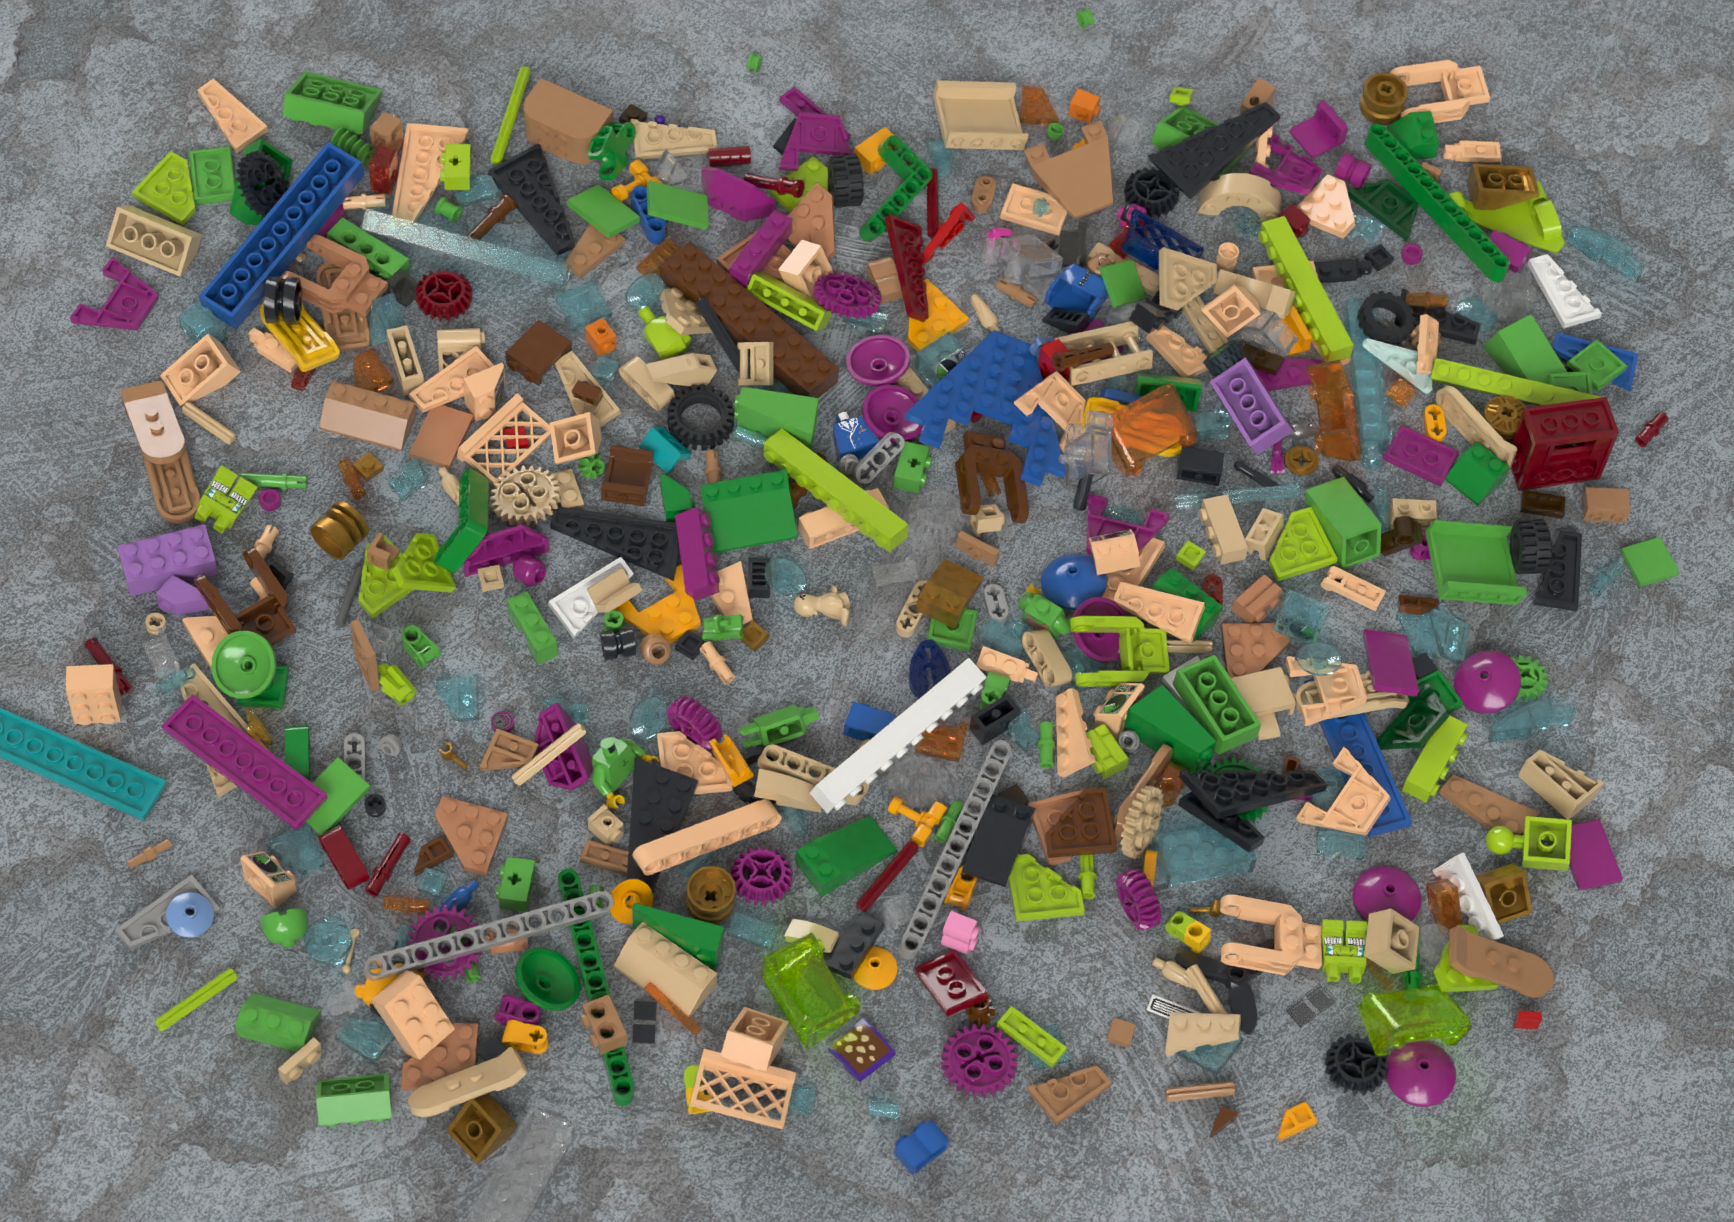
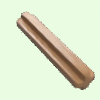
M1233 1081L1171 1087L1166 1089L1165 1096L1168 1102L1230 1096L1235 1094V1084Z

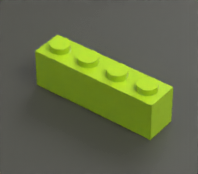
M763 271L754 273L748 284L747 290L765 304L815 331L826 329L832 315L831 309L824 310L825 305H818L819 301Z
M1449 715L1448 719L1426 743L1402 789L1403 792L1427 803L1430 796L1435 797L1440 787L1437 784L1439 779H1445L1450 769L1447 767L1449 761L1454 763L1459 753L1456 750L1458 745L1463 746L1468 737V734L1465 733L1468 724Z

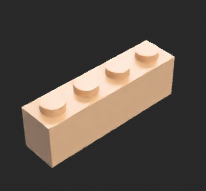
M878 488L865 491L889 509ZM827 505L820 510L807 512L799 517L798 530L809 549L859 531L856 526L846 522L843 516L836 511H832Z

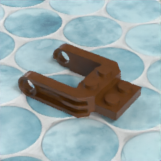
M966 431L963 434L965 452L955 462L962 513L977 515L980 510L981 496L977 473L1003 477L1011 520L1014 523L1024 524L1029 515V505L1025 481L1020 480L1023 469L1022 461L1011 451L1006 450L1005 438Z
M255 547L248 548L242 554L245 562L269 597L240 611L238 615L235 616L217 588L210 584L204 573L194 578L198 591L228 635L237 631H251L263 636L273 646L296 633L295 626L285 613L288 605V595Z

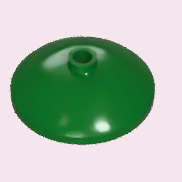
M537 947L527 950L518 959L515 967L516 980L523 994L531 1002L547 1010L561 1011L572 1006L578 999L581 989L578 973L563 955L548 948Z

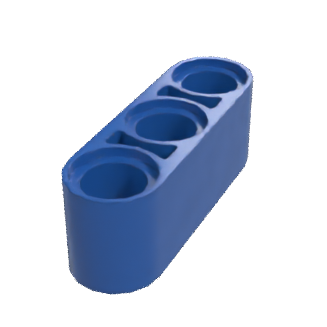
M637 186L631 192L632 210L640 216L639 223L648 241L655 245L661 244L666 239V222L664 219L648 215L647 188Z

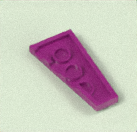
M1284 358V363L1276 376L1255 369L1268 391L1326 382L1327 379L1322 361L1316 359Z

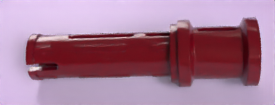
M747 173L744 177V181L758 188L777 191L779 195L789 194L795 198H800L804 193V182L800 179L796 181L789 180L787 177L777 179Z

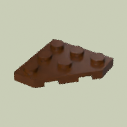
M1106 787L1084 789L1076 801L1059 817L1057 823L1047 831L1045 843L1048 858L1116 852L1117 845Z

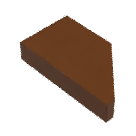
M1399 595L1397 601L1398 613L1422 615L1437 609L1439 605L1438 599Z
M442 835L421 846L419 858L414 869L416 877L453 857V852Z

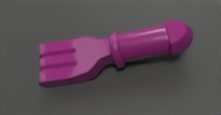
M1281 439L1273 445L1272 455L1274 457L1271 459V474L1284 473V459L1281 457L1283 455Z

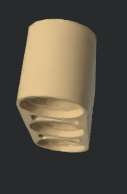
M636 356L621 366L619 373L633 390L653 409L659 411L670 403L672 397L675 398V393L667 383L651 381L645 368L646 363Z
M1046 629L1025 632L1022 636L1023 647L1044 684L1048 687L1069 684L1072 680V671L1050 632Z

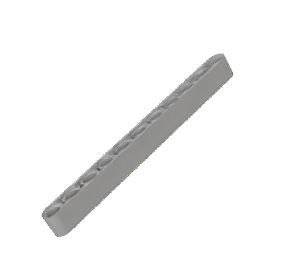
M998 740L994 742L898 946V952L904 959L910 960L915 958L925 941L1011 755V746L1006 741ZM995 751L1002 752L1004 756L996 755ZM986 770H992L995 775H989ZM977 789H984L987 794H981ZM968 808H975L978 813H972ZM960 827H966L969 830V832L965 833L961 831ZM951 846H957L960 852L953 851ZM942 865H948L951 871H945ZM933 884L940 885L942 890L934 889ZM928 903L932 905L933 910H927L923 904ZM920 923L924 926V929L919 930L914 924ZM905 943H912L915 949H908Z
M600 891L377 954L368 958L364 965L363 973L368 980L378 981L402 974L406 970L413 971L606 915L612 908L613 898L608 892ZM596 900H604L607 908L601 909L597 907ZM579 905L583 907L585 913L577 915L573 907ZM559 912L562 916V921H554L551 913ZM530 918L537 919L540 927H531L528 920ZM512 924L517 928L518 932L516 934H509L506 926ZM491 931L495 935V940H486L483 932ZM463 937L471 939L472 946L464 947L460 939ZM446 944L450 952L447 954L439 952L438 945ZM418 950L424 951L427 959L418 960L415 957V952ZM401 957L404 965L401 967L393 965L392 958ZM372 963L378 964L381 967V972L372 973L369 970V965Z

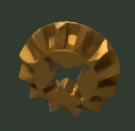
M1295 446L1289 449L1284 459L1286 468L1290 469L1292 474H1299L1300 477L1303 475L1310 476L1311 473L1316 472L1319 465L1317 454L1305 446ZM1301 456L1304 462L1303 466L1298 462Z

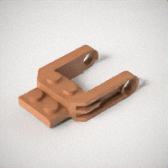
M314 234L307 242V248L322 256L324 260L344 270L333 282L331 289H326L290 271H284L280 276L283 284L288 277L300 278L303 300L332 314L343 312L344 309L348 308L366 317L387 290L388 282L370 274L365 256L325 237Z

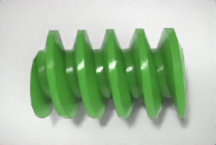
M343 127L336 130L330 142L361 161L363 169L372 163L376 155V148L371 149V144H365L363 139L358 140V136H352L350 131L345 132Z

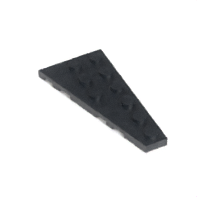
M1264 102L1244 111L1243 114L1235 118L1225 120L1222 124L1215 127L1211 126L1187 137L1184 141L1174 146L1170 145L1164 148L1165 150L1150 154L1147 156L1148 160L1191 200L1280 119V114L1267 102Z
M536 144L488 170V176L505 195L513 199L517 206L516 209L557 256L575 247L573 234L559 201V196L540 144Z
M564 507L553 509L550 529L618 558L622 557L627 562L674 581L680 553L676 523Z
M636 757L634 760L627 880H641L650 887L653 893L661 871L645 875L634 860L633 852L643 844L679 831L699 780Z
M1180 770L1179 778L1217 819L1321 793L1327 787V783L1315 771L1289 770L1287 774H1277L1275 770H1267L1266 774H1256L1255 770H1222L1221 774H1210L1208 770H1200L1199 774L1189 773V770Z

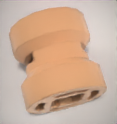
M1227 242L1220 245L1216 259L1219 269L1231 271L1236 267L1239 249L1235 244Z

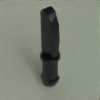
M1237 461L1234 463L1236 471H1240L1261 486L1268 489L1278 488L1277 482L1256 472L1257 470L1251 469L1243 464V462Z

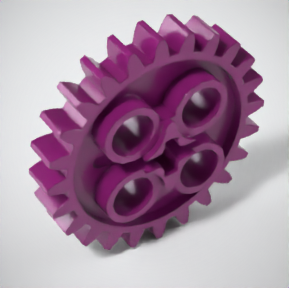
M836 271V275L831 272L828 273V276L822 274V278L818 277L813 288L814 299L819 301L818 305H825L824 310L831 309V314L837 312L839 317L846 315L848 319L851 316L858 320L859 316L863 319H866V316L872 317V314H876L877 310H879L881 303L880 292L875 290L876 286H869L870 281L864 282L863 277L856 278L855 274L848 276L847 272L844 275H841L838 271Z
M444 905L441 912L435 906L434 914L426 910L425 919L420 916L417 917L420 924L411 925L415 932H408V937L413 940L406 942V944L409 946L451 933L453 926H457L452 932L455 933L479 926L478 922L472 923L474 919L472 915L465 918L466 912L464 909L458 914L456 906L452 908L451 912L448 911L446 905ZM443 923L447 925V929L444 932L439 933L435 931L438 924ZM467 938V941L462 943L464 947H471V939ZM441 944L438 945L439 952L441 951L443 954L450 952L447 945L443 949ZM418 950L415 952V957L418 960L427 959L424 951ZM479 951L458 957L451 964L441 962L417 969V971L421 972L425 969V977L428 978L433 974L434 981H437L439 976L443 977L444 982H447L448 976H452L453 980L456 981V974L458 973L465 977L464 970L466 968L473 971L471 963H479L475 955H482L483 952Z
M973 1024L970 1031L964 1026L963 1034L956 1030L955 1038L949 1036L948 1044H944L943 1051L945 1052L941 1055V1059L944 1061L941 1063V1068L946 1070L943 1076L950 1077L949 1085L957 1084L956 1091L962 1088L965 1089L964 1096H967L969 1092H973V1097L976 1099L978 1093H981L983 1098L986 1099L987 1092H990L994 1097L996 1089L1004 1092V1084L1010 1086V1078H1015L1016 1072L1014 1070L1018 1067V1063L1015 1062L1018 1054L1013 1053L1015 1045L1008 1046L1010 1038L1002 1039L1003 1031L995 1034L994 1026L989 1031L986 1030L985 1024L982 1025L981 1029H977V1026ZM986 1044L991 1048L985 1050L981 1048L980 1045ZM959 1053H967L969 1057L963 1058L959 1056ZM990 1065H998L1000 1069L993 1070L990 1068ZM973 1072L978 1074L979 1077L971 1078L968 1074Z

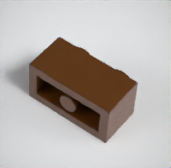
M578 380L572 389L575 398L596 407L603 398L601 388L592 386L586 381Z

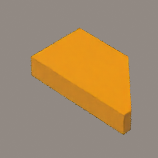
M1306 1101L1285 1111L1277 1138L1279 1142L1317 1124L1318 1120Z

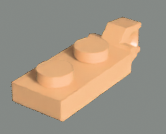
M1460 140L1459 143L1454 145H1445L1443 150L1444 159H1455V161L1500 163L1502 159L1499 142Z
M1427 314L1420 315L1418 327L1419 343L1417 345L1418 362L1416 367L1417 373L1421 375L1432 373L1433 361L1437 358L1439 322Z
M254 327L248 333L249 341L254 343V347L259 354L290 373L298 366L291 355L271 333L265 332L263 334Z
M984 646L976 664L981 670L1009 677L1011 681L1023 683L1024 679L1036 682L1039 675L1037 672L1029 670L1030 664L1025 663V661Z

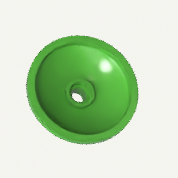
M251 631L231 633L221 640L213 653L211 663L212 675L217 686L225 694L238 699L256 697L269 687L275 676V652L271 644L258 633ZM252 662L253 667L249 670L248 664Z

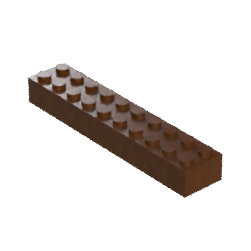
M691 241L660 264V280L670 289L677 288L682 291L683 296L694 303L705 297L735 345L738 346V343L773 342V377L792 394L819 398L838 383V366Z

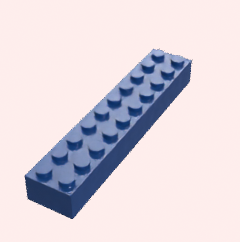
M327 142L198 296L202 308L237 330L264 297L267 277H280L305 248L310 238L319 231L363 178L365 173L362 162Z

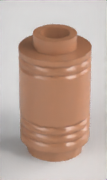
M517 928L506 929L509 934H516L518 932ZM488 931V936H484V938L488 941L495 940V935ZM528 938L486 950H490V955L522 952L524 949H528Z

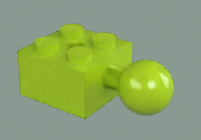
M1526 816L1523 825V836L1514 835L1507 827L1496 826L1488 831L1485 839L1486 846L1496 855L1507 854L1513 848L1522 849L1521 867L1567 871L1570 864L1572 820ZM1548 841L1550 846H1544L1543 842Z

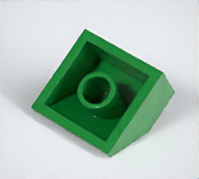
M1431 111L1411 112L1388 126L1387 130L1414 159L1435 158L1439 139Z
M1476 441L1462 454L1445 480L1478 506L1505 481L1510 467Z

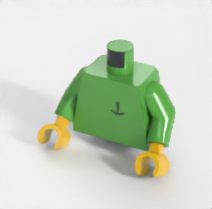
M610 737L601 741V748L592 757V782L600 793L607 797V806L612 809H619L616 802L624 804V797L614 795L613 792L634 770L635 757L647 762L652 760L656 763H659V759L656 756L646 755L645 750L632 740L625 738L618 740L615 737Z

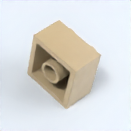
M1393 909L1370 913L1367 925L1365 957L1392 974L1414 970L1416 967L1419 926Z

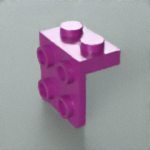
M1323 100L1317 104L1313 117L1291 127L1289 133L1310 158H1316L1343 144L1348 127L1345 121L1338 117L1334 109Z

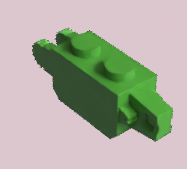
M794 704L753 718L752 723L740 728L742 735L756 732V735L742 741L743 746L749 748L763 744L767 747L768 745H776L802 736L806 733L808 723L819 719L818 712L814 707L804 709Z

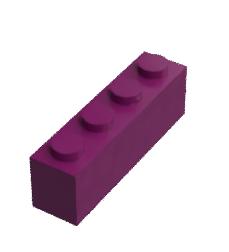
M774 209L729 267V275L747 289L752 275L764 270L792 233V218Z
M699 507L675 515L686 594L698 601L719 593L720 578L716 569L717 557L713 548L715 541L711 533L710 525L712 520L710 515Z

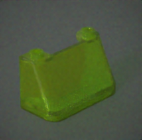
M813 933L764 956L761 971L766 987L789 1021L799 1040L807 1049L818 1044L858 1015L861 1008L860 1001L856 995L844 994L823 960L825 947L822 941L816 939Z
M1436 984L1428 985L1425 988L1381 994L1371 992L1366 994L1364 1000L1357 1006L1376 1056L1387 1055V1049L1392 1046H1397L1400 1049L1409 1042L1440 1038L1441 1043H1445L1446 1047L1455 1046L1473 1028L1466 1013L1447 992H1441L1440 987L1436 986Z

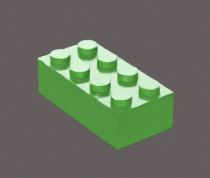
M1215 654L1177 670L1173 686L1193 717L1216 740L1214 749L1218 755L1257 738L1261 723Z

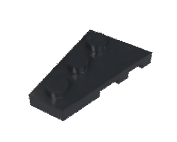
M862 914L839 934L831 953L817 952L810 958L811 964L852 980L884 929V922Z

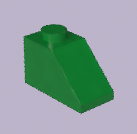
M665 474L660 475V489L666 522H676L675 515L696 507L695 499L690 498V491Z

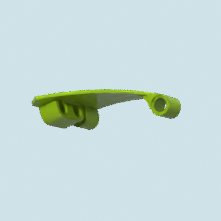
M1536 181L1540 194L1538 198L1497 210L1474 209L1472 201L1465 200L1461 192L1449 194L1475 224L1490 231L1504 232L1516 241H1522L1527 245L1556 254L1565 245L1562 237L1561 223L1551 200L1547 199L1542 183Z

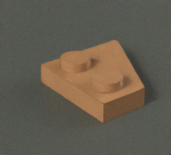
M497 728L480 764V770L522 768L536 756L539 744Z

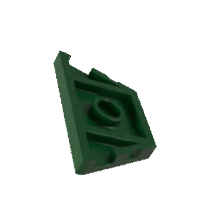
M1389 179L1381 180L1378 183L1366 184L1362 189L1354 190L1350 188L1347 191L1349 198L1405 241L1409 240L1419 206L1412 196Z
M1426 683L1417 696L1410 701L1376 741L1380 750L1422 748L1448 719L1449 715L1432 690L1430 684Z

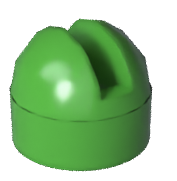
M1051 123L1047 129V137L1051 141L1059 140L1064 133V128L1058 123Z

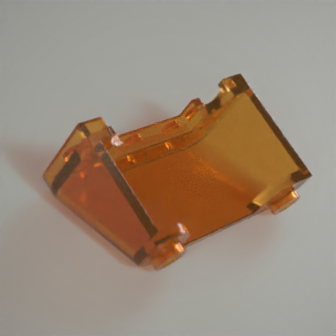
M1168 383L1105 418L1101 423L1097 439L1124 477L1128 478L1131 475H1139L1144 470L1143 466L1147 460L1177 443L1180 446H1191L1197 441L1198 432L1178 391L1172 383Z

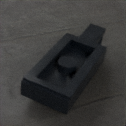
M1358 259L1314 262L1320 283L1357 281V278L1362 277V275H1370L1372 270L1371 260L1359 261Z

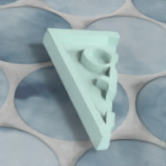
M1368 338L1362 342L1365 349L1426 394L1432 391L1431 374L1421 375L1417 373V351Z

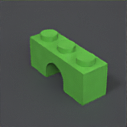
M526 591L507 599L508 615L516 629H522L528 649L536 663L541 664L558 656L557 641L528 592Z

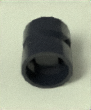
M632 627L619 629L618 633H615L613 630L600 632L601 647L605 661L617 659L618 655H622L623 658L636 656Z

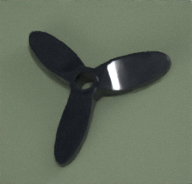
M1274 939L1261 942L1256 947L1274 950ZM1183 952L1176 954V962L1187 970L1196 964L1205 978L1220 982L1228 988L1231 1012L1241 1016L1240 1030L1245 1034H1252L1257 1025V1007L1253 992L1247 981L1257 977L1264 971L1227 965L1215 959L1194 953ZM1232 975L1239 977V979H1234Z

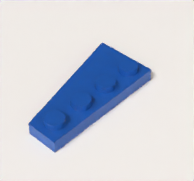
M1557 332L1553 350L1558 357L1569 361L1593 342ZM1604 345L1627 365L1626 371L1616 377L1611 383L1630 392L1639 354Z

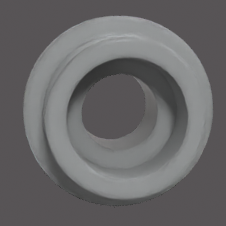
M853 454L843 456L838 464L839 471L845 475H852L854 467L859 463L857 457Z
M1125 730L1119 734L1117 742L1124 752L1131 753L1139 747L1140 739L1134 731ZM1126 738H1132L1133 742L1131 745H1125Z
M388 734L382 737L379 742L382 751L387 755L396 756L401 751L402 742L395 735Z

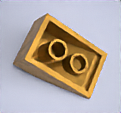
M1473 163L1467 180L1474 209L1497 210L1538 198L1540 195L1532 167Z
M944 558L921 591L915 610L955 629L984 577Z

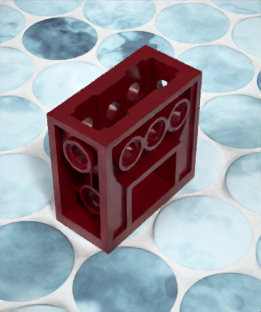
M1607 397L1523 409L1511 442L1512 445L1517 447L1511 471L1518 491L1600 480L1619 434Z

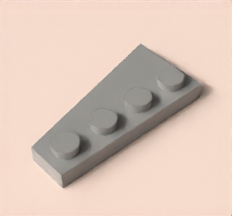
M191 874L119 926L115 931L130 950L172 933L173 931L168 926L166 920L167 907L176 896L187 892L198 893L206 897L213 907L214 915L220 913L221 909ZM188 909L185 913L187 915H193L194 910Z

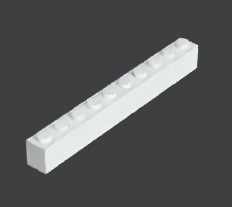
M970 658L966 659L820 781L809 794L827 814L833 809L838 811L847 803L845 799L849 795L853 798L862 790L861 785L866 782L869 785L878 777L876 773L880 769L884 772L893 764L891 760L894 757L900 759L908 751L907 746L910 744L915 746L924 738L922 734L925 731L928 733L932 732L939 725L937 723L939 719L942 718L945 721L954 712L952 708L955 706L960 708L969 700L967 696L970 693L973 696L976 695L983 688L981 683L987 677Z

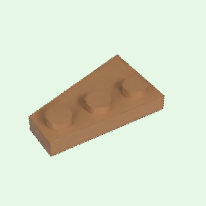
M590 224L565 261V267L581 279L625 244V238L619 233L611 238H607Z
M1096 1065L1070 1073L1069 1076L1063 1078H1054L1037 1086L1035 1084L1028 1086L1026 1091L1057 1126L1110 1088L1112 1082Z

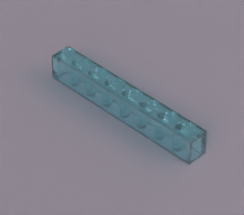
M1347 300L1344 308L1345 329L1354 344L1349 363L1360 452H1386L1387 445L1391 444L1392 433L1388 431L1387 427L1389 425V413L1385 411L1387 396L1383 394L1385 378H1381L1383 361L1363 347L1362 342L1366 338L1371 339L1369 336L1366 337L1364 335V330L1360 329L1358 325L1359 320H1357L1358 310L1365 300ZM1376 308L1372 309V315L1375 320Z

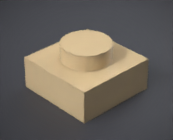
M499 565L477 569L482 592L504 588Z

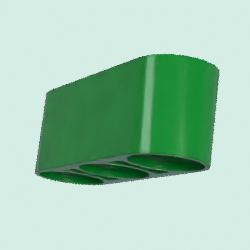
M285 726V763L310 781L309 726Z

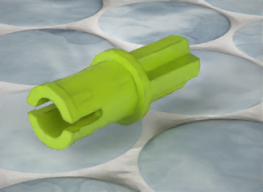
M1092 854L1080 856V874L1078 878L1081 880L1083 899L1095 897V879L1097 874L1094 873V856Z

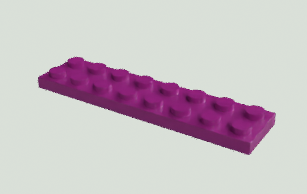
M193 694L161 726L165 733L296 831L328 799L325 792Z

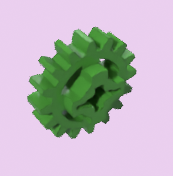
M1519 655L1517 660L1512 656L1511 659L1517 665L1521 675V687L1516 700L1518 701L1520 697H1523L1525 702L1528 701L1529 697L1535 700L1538 695L1543 694L1548 684V681H1546L1548 674L1543 673L1545 667L1538 666L1539 660L1532 662L1531 656L1523 659V656Z

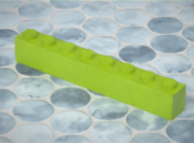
M1285 216L1262 222L1258 232L1259 240L1261 243H1264L1269 259L1273 260L1277 274L1281 275L1284 281V287L1296 291L1293 304L1299 309L1304 324H1307L1312 340L1316 341L1321 357L1325 358L1327 364L1350 358L1354 344Z
M1439 358L1435 359L1431 374V380L1436 383L1495 397L1503 395L1512 396L1522 403L1533 406L1601 398L1592 394Z
M783 428L764 442V457L769 463L775 464L780 470L787 469L788 475L796 480L799 486L809 490L816 499L826 503L832 511H836L843 516L846 522L856 526L863 535L869 536L879 547L891 552L908 538V523Z

